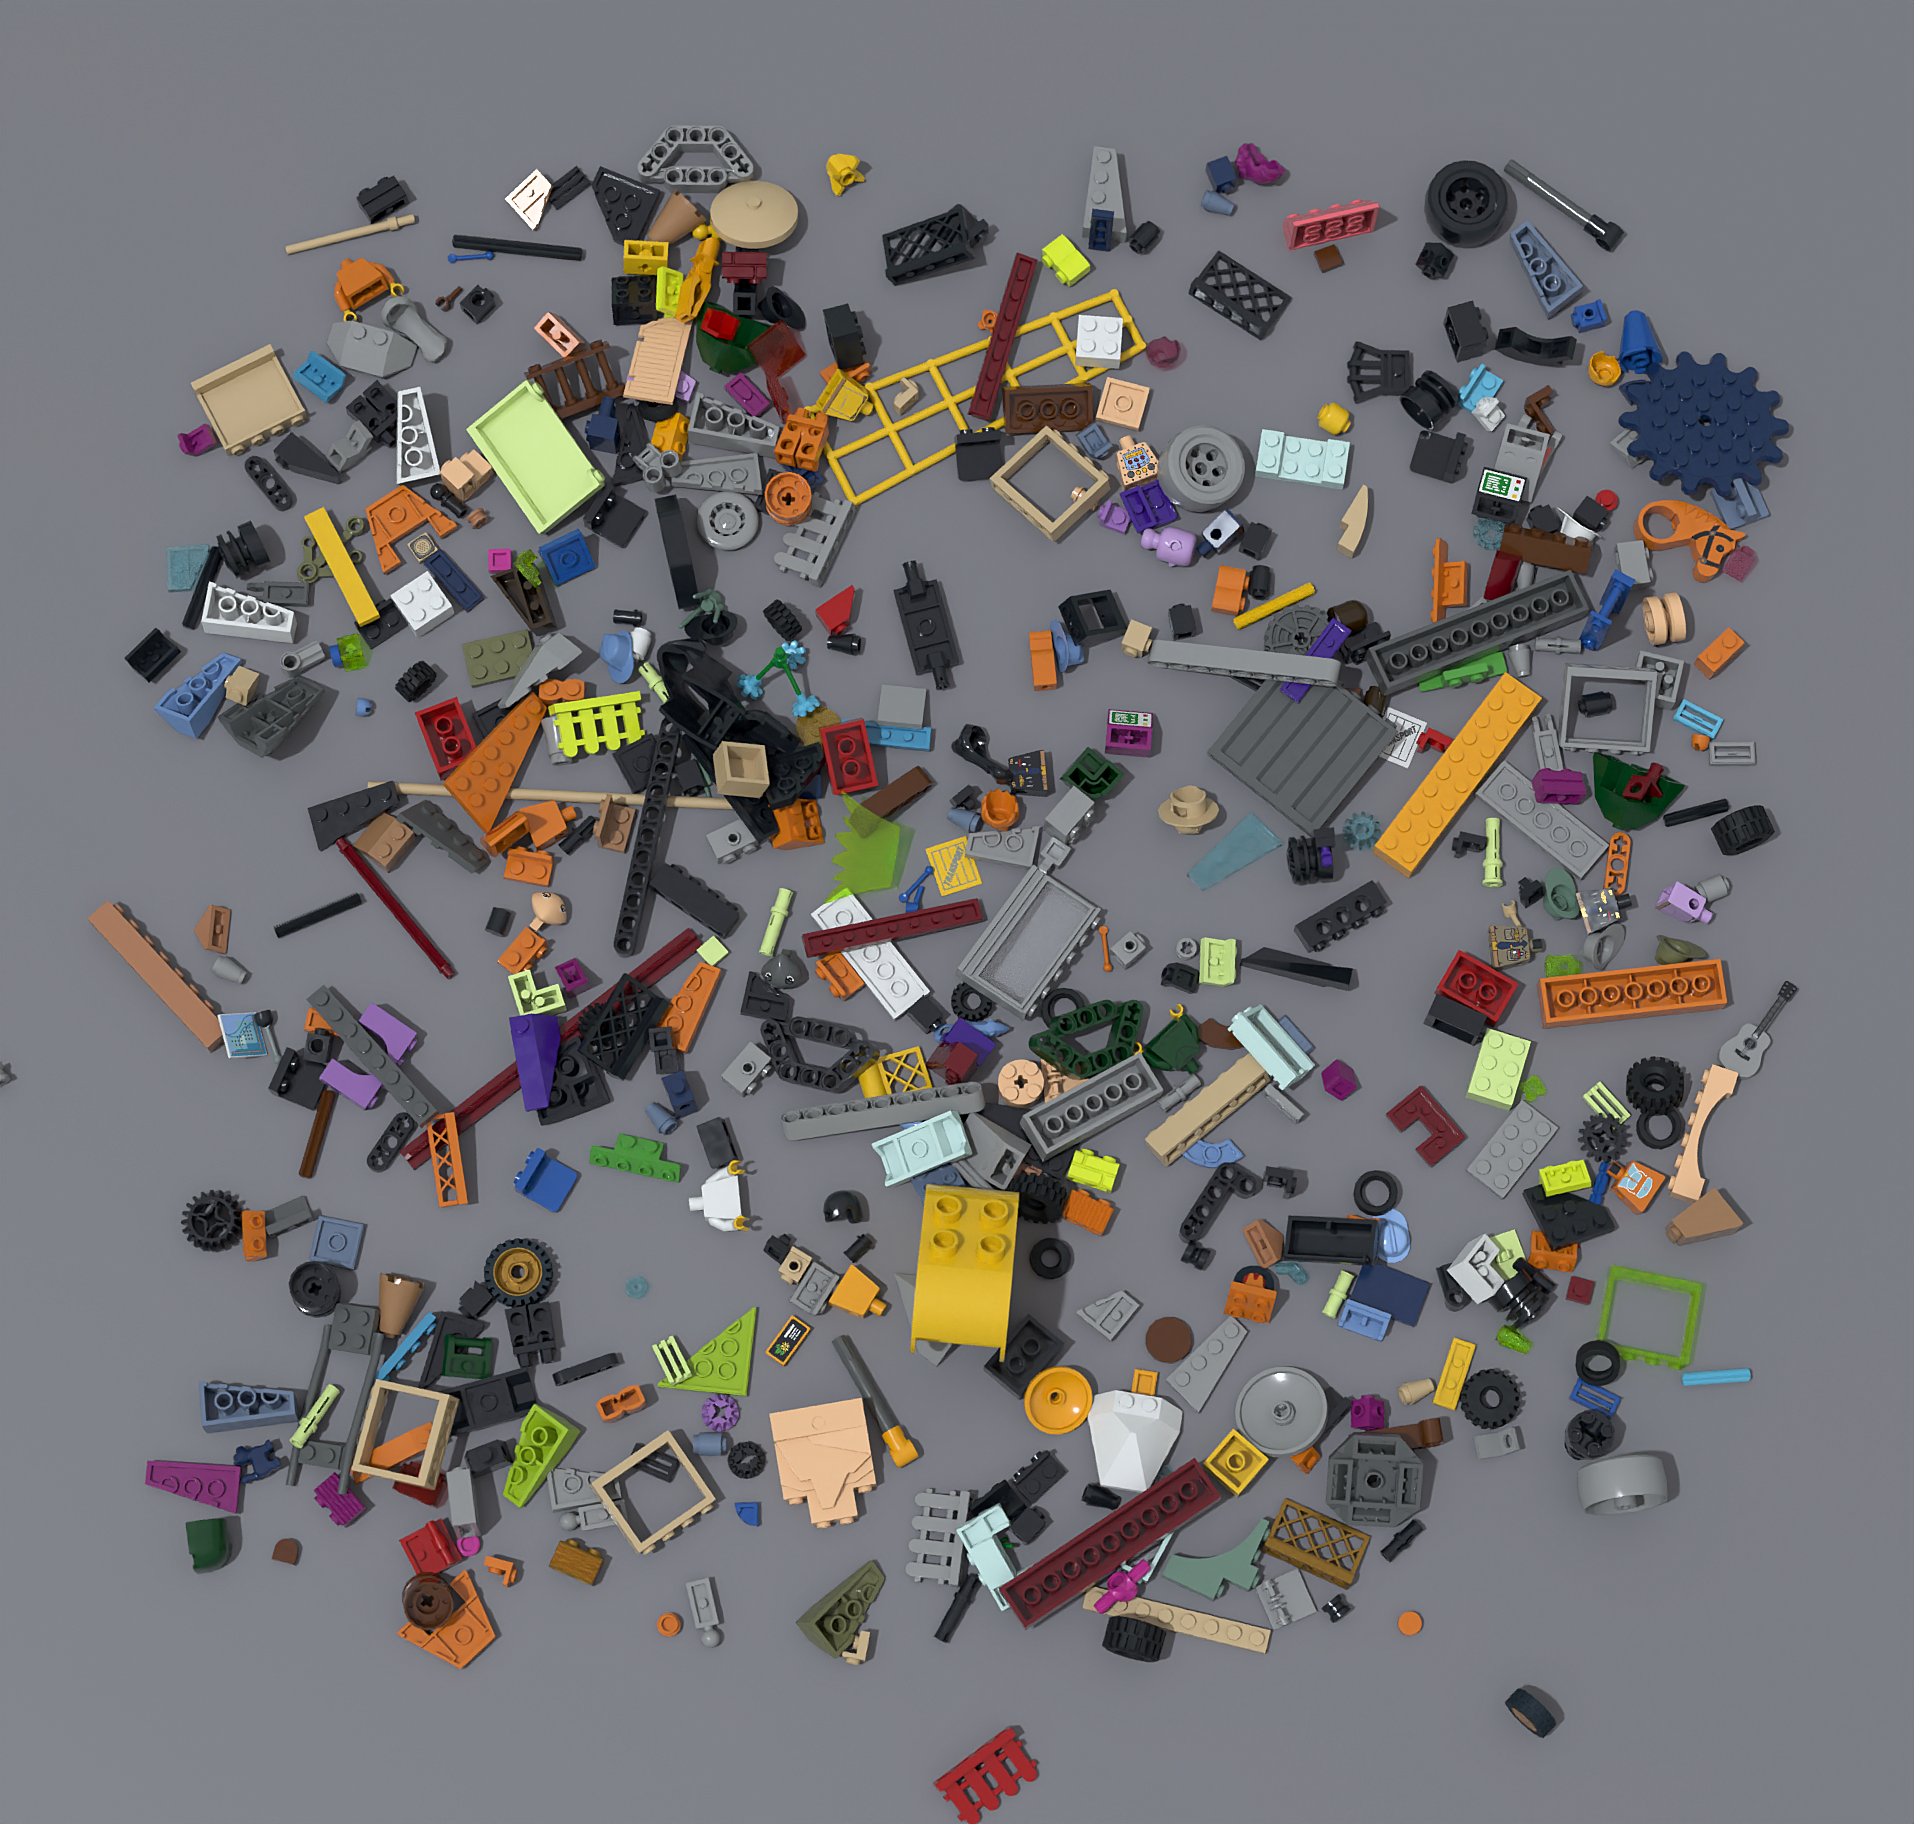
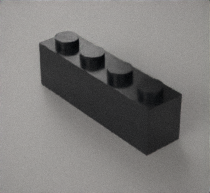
M664 863L649 883L650 890L722 939H725L740 918L739 912H737L738 908L728 901L726 904L719 899L720 896L713 890L708 889L706 891L700 887L701 883L694 877L690 876L687 878L682 874L683 871L676 865L671 864L670 866Z

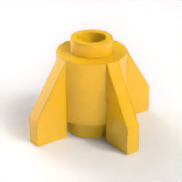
M835 154L826 163L832 191L837 196L842 194L844 186L851 184L854 180L857 182H864L865 180L864 176L856 170L860 163L856 156Z

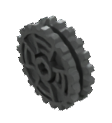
M1294 604L1293 609L1283 608L1282 614L1277 612L1274 615L1273 621L1270 620L1264 636V651L1287 654L1293 647L1296 651L1301 649L1307 654L1329 624V616L1326 613L1321 615L1319 613L1320 609L1317 607L1311 610L1310 605L1307 604L1303 608H1300L1298 604ZM1298 638L1303 639V645H1298Z

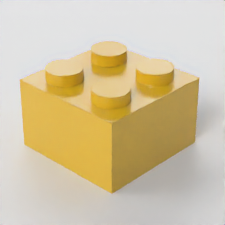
M1232 1429L1206 1459L1202 1468L1235 1497H1238L1269 1459L1235 1429Z

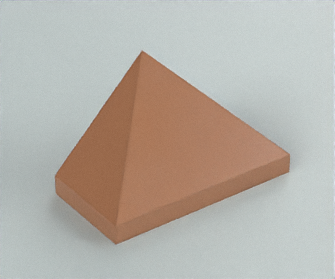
M209 905L194 928V932L204 949L226 954L230 909Z
M1257 1219L1242 1229L1261 1268L1267 1269L1281 1260L1283 1234L1261 1219Z

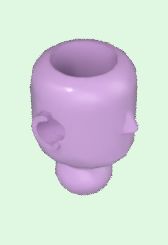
M1166 527L1162 530L1161 534L1156 533L1150 528L1145 529L1141 540L1142 548L1157 549V559L1168 562L1170 567L1174 565H1189L1193 559L1197 544V537L1194 533L1175 527Z

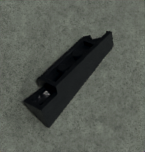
M1266 947L1246 958H1242L1240 966L1321 987L1329 986L1345 991L1348 990L1353 970L1347 967L1330 966V964Z

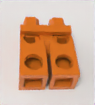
M799 407L794 415L789 414L787 423L774 449L776 462L796 467L797 464L798 468L817 472L822 450L829 437L828 415L818 412L815 419H810L809 411Z

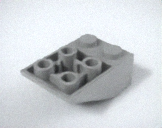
M1507 423L1504 428L1494 469L1527 477L1521 501L1531 503L1550 434Z
M976 1112L970 1113L963 1127L972 1155L964 1159L986 1181L1005 1191L1030 1149L1031 1144Z

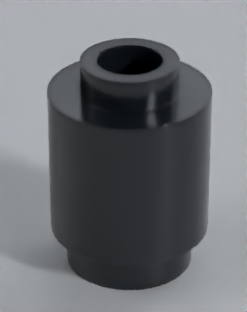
M1151 221L1142 223L1129 237V247L1135 253L1144 254L1158 239L1160 234L1159 228Z
M1264 565L1252 567V571L1249 573L1248 594L1253 599L1263 600L1270 595L1272 573L1269 567Z
M1600 691L1581 695V700H1578L1580 713H1584L1585 717H1590L1612 710L1613 705L1610 693Z

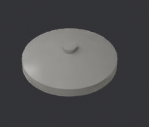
M1275 1367L1254 1376L1240 1392L1235 1408L1236 1423L1241 1435L1262 1454L1278 1458L1297 1455L1316 1443L1324 1432L1329 1415L1327 1398L1320 1384L1310 1374L1293 1367Z

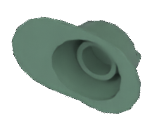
M1551 869L1545 878L1547 893L1543 899L1544 908L1554 920L1575 918L1579 914L1580 906L1573 879L1563 869Z

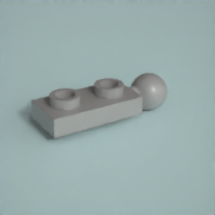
M625 1500L612 1501L628 1523ZM602 1503L579 1507V1515L566 1512L559 1519L561 1528L566 1531L574 1530L579 1524H581L582 1531L616 1525Z
M709 1578L686 1583L696 1630L704 1629L701 1641L704 1646L713 1648L720 1641L719 1633L713 1629V1626L719 1625L710 1581Z

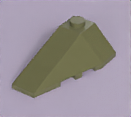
M869 1560L815 1603L796 1621V1624L809 1641L833 1659H836L852 1643L855 1637L854 1633L859 1623L863 1622L864 1614L869 1604L874 1601L885 1577L874 1562Z

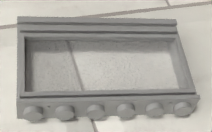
M1032 865L959 965L956 977L1024 1021L1027 1015L1031 1017L1038 1008L1036 1004L1040 998L1045 999L1051 990L1049 987L1053 980L1055 982L1058 981L1063 973L1061 968L1064 964L1067 963L1069 965L1076 955L1074 950L1077 946L1082 947L1089 937L1086 934L1090 928L1094 930L1101 920L1099 918L1101 909L1096 908L1040 871L1038 867Z

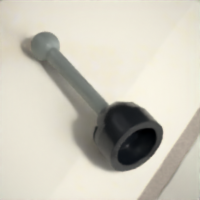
M271 1010L261 1011L253 1015L254 1020L258 1026L265 1028L275 1056L273 1059L274 1063L279 1064L282 1057L278 1054L269 1028L273 1022Z

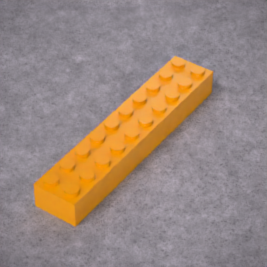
M1505 672L1374 845L1372 853L1409 879L1537 709L1542 697Z

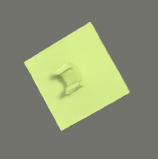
M1515 1229L1490 1237L1491 1241L1500 1249L1490 1265L1504 1282L1510 1280L1518 1273L1512 1265L1519 1257H1522L1527 1262Z

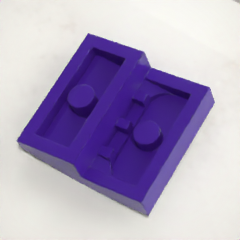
M1158 480L1140 487L1138 485L1119 493L1137 534L1143 533L1148 528L1156 529L1178 521L1176 512L1170 500L1162 491Z

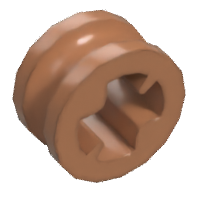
M479 508L473 511L466 520L468 523H472L471 527L473 529H478L489 520V516L484 515L483 508Z

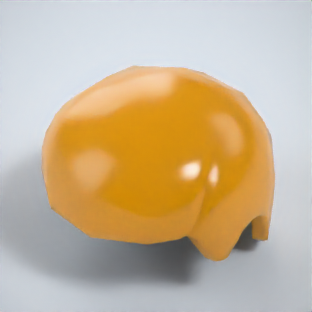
M1604 351L1593 354L1588 363V376L1591 381L1601 386H1610L1617 382L1621 375V367H1619L1615 356H1607Z

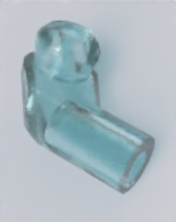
M1275 1263L1276 1275L1288 1274L1298 1285H1303L1306 1282L1307 1274L1297 1263Z

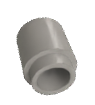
M1719 874L1700 881L1698 885L1694 886V892L1703 896L1706 899V903L1726 896L1728 894L1727 890L1730 889L1727 879Z

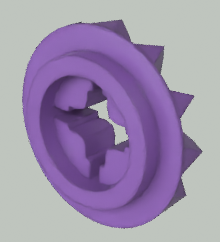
M716 1394L708 1398L702 1406V1419L706 1426L714 1431L729 1430L738 1420V1406L727 1395ZM714 1405L720 1409L728 1406L724 1411L727 1420L720 1416L712 1419L716 1414Z

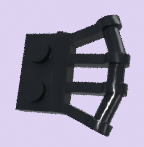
M1355 342L1353 346L1354 352L1350 361L1347 362V369H1349L1347 383L1351 386L1354 394L1353 399L1356 404L1377 395H1402L1409 388V350H1380L1362 342ZM1362 353H1367L1380 358V361L1360 360ZM1358 369H1380V375H1358ZM1359 383L1380 384V386L1362 392Z

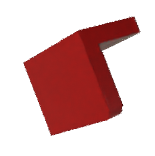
M707 308L701 329L715 337L733 340L739 319L725 311Z

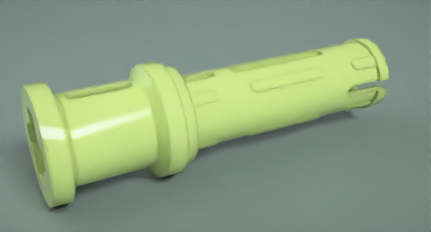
M1487 818L1485 819L1487 837L1486 859L1482 863L1483 868H1485V880L1482 881V885L1494 888L1503 885V881L1500 879V868L1503 867V862L1499 859L1500 819Z

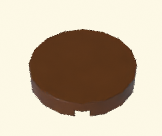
M1163 1317L1149 1326L1145 1345L1148 1353L1155 1360L1173 1364L1182 1360L1188 1354L1191 1346V1334L1188 1327L1181 1320L1174 1317Z

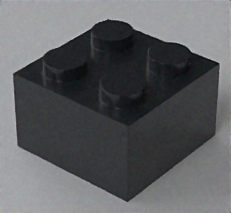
M1473 300L1448 307L1443 324L1457 363L1482 356L1484 347H1486V341L1488 340L1487 329L1482 327L1480 322L1482 318L1480 309L1475 307Z
M848 303L824 309L823 315L828 341L837 367L843 370L864 364L863 355L866 354V349L863 341L860 342L861 338H863L861 326H856L858 324L856 312H851Z

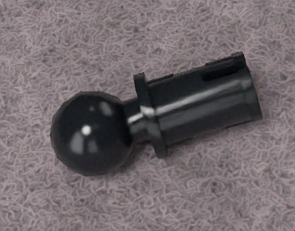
M441 483L434 484L430 489L431 497L436 501L442 500L441 506L448 508L458 519L463 517L468 507L457 500L453 492L447 494L448 491L445 485Z

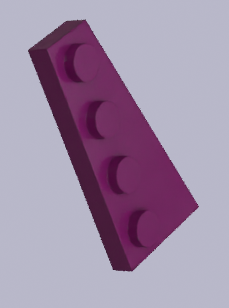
M147 1461L145 1484L237 1514L242 1468L239 1466Z

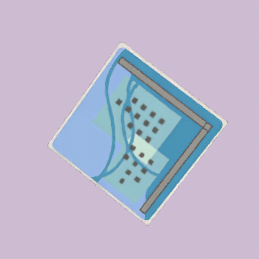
M256 1012L217 1015L229 1059L267 1055L260 1026L256 1024L253 1017Z

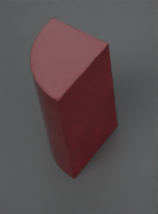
M1496 550L1483 598L1494 600L1512 593L1522 561L1521 556Z

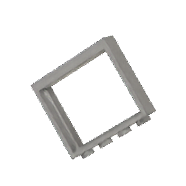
M1564 663L1557 737L1559 746L1570 751H1576V748H1585V751L1598 752L1599 749H1607V752L1615 754L1621 753V750L1630 751V754L1634 755L1650 752L1657 671L1654 668ZM1572 676L1646 680L1640 741L1566 736Z

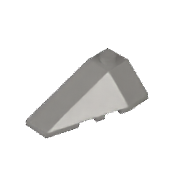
M548 632L539 639L541 643L533 649L498 704L499 708H507L531 691L530 686L532 684L536 686L548 679L549 675L547 673L562 669L580 655L582 651L559 632L553 634Z

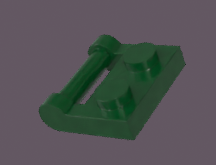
M454 1334L445 1335L442 1376L471 1379L489 1377L492 1352L491 1338L473 1339L455 1337ZM455 1346L481 1348L482 1353L481 1355L454 1353Z

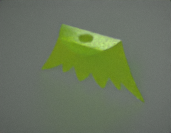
M841 791L843 800L853 817H843V820L852 831L835 834L837 840L848 850L837 854L831 861L846 868V870L838 873L833 878V880L843 882L829 894L823 904L848 895L874 889L891 888L901 827L870 812L843 791Z

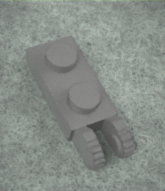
M1546 714L1544 718L1546 731H1540L1539 721L1536 716L1531 717L1532 736L1539 770L1543 768H1550L1551 771L1563 770L1556 729L1553 727L1551 715Z

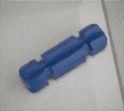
M1602 1162L1598 1170L1600 1173L1596 1176L1592 1189L1593 1194L1589 1198L1590 1202L1598 1205L1602 1203V1195L1605 1194L1610 1178L1609 1174L1606 1173L1610 1165L1609 1163Z

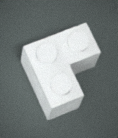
M1486 1234L1468 1242L1447 1269L1450 1275L1477 1304L1494 1296L1504 1283V1280L1490 1265L1500 1249Z

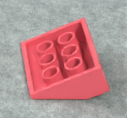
M1358 199L1343 206L1336 204L1330 206L1329 209L1321 211L1320 209H1313L1307 214L1287 216L1283 221L1282 228L1289 251L1374 232L1379 204L1371 200L1362 201Z

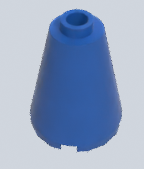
M1634 310L1624 317L1618 364L1624 372L1628 373V370H1635V374L1646 373L1645 370L1649 364L1659 363L1660 361L1662 363L1663 358L1646 314Z

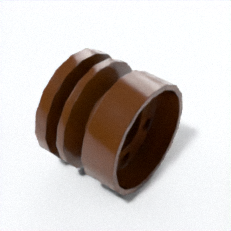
M422 1572L412 1576L405 1584L402 1591V1603L405 1615L411 1624L423 1630H434L443 1626L450 1619L453 1612V1598L447 1581L440 1575L432 1572ZM423 1595H426L428 1597L431 1596V1600H423Z

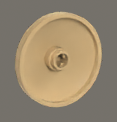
M765 181L740 182L725 188L715 197L710 208L711 225L720 238L732 245L751 249L770 247L782 242L793 233L798 223V206L793 196L776 184Z

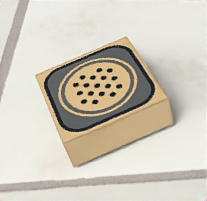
M426 532L407 544L419 564L429 559L438 551Z

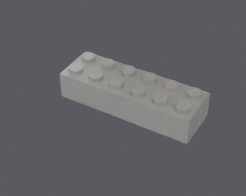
M1139 1052L1024 1114L1020 1125L1044 1162L1158 1100L1164 1090Z

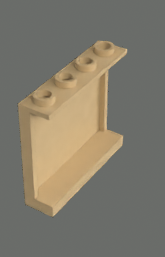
M271 344L191 382L192 388L228 457L240 455L246 448L252 445L258 446L266 438L272 435L278 436L285 429L301 425L308 418Z

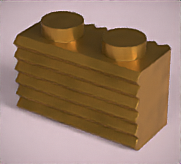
M568 1538L566 1542L560 1540L549 1567L593 1586L604 1563V1559L600 1557L601 1553L591 1548H588L587 1551L579 1548V1543Z

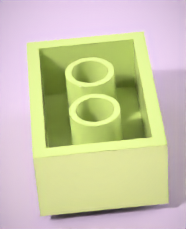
M1487 1028L1481 1042L1465 1098L1509 1111L1514 1101L1531 1041Z

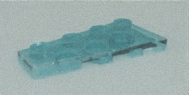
M1250 812L1187 873V876L1204 891L1227 878L1230 874L1246 867V865L1254 860L1265 856L1273 849L1279 848L1283 843Z

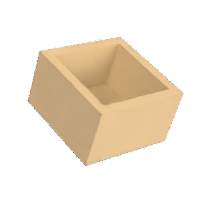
M721 742L713 754L717 793L760 798L770 785L765 745Z

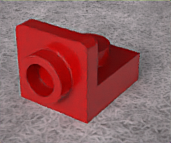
M1428 728L1426 733L1421 732L1416 742L1419 745L1417 752L1422 753L1426 743H1429L1430 747L1438 752L1446 751L1453 739Z

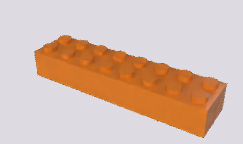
M1721 959L1540 978L1537 983L1543 1029L1723 1009L1727 1004Z

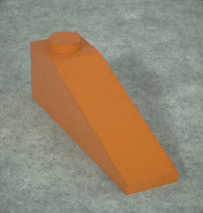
M431 1421L373 1449L368 1466L388 1471L424 1455L433 1425ZM351 1470L356 1485L373 1478V1476Z

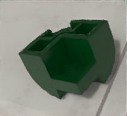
M1087 747L1059 779L1070 789L1075 786L1091 800H1094L1110 792L1125 774L1110 760L1103 761L1094 751Z
M214 1518L185 1522L189 1554L192 1555L194 1561V1572L197 1574L213 1572L221 1569L228 1563L232 1554V1544L229 1543L226 1519Z

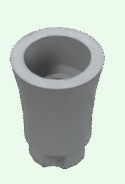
M557 716L542 719L541 723L545 733L551 764L566 765L572 763V757H566L563 754V749H558L557 743H561L559 727L554 726L553 723L554 720H557Z

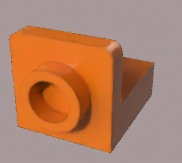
M486 1556L484 1566L489 1567L488 1572L502 1575V1571L506 1572L503 1586L509 1587L510 1583L515 1582L518 1570L514 1569V1563Z

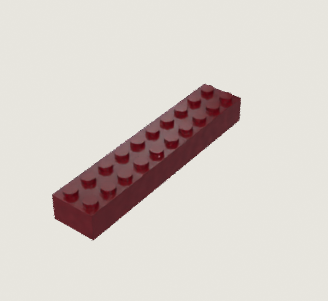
M1193 1458L1001 1586L999 1592L1026 1631L1221 1501V1496L1197 1460Z

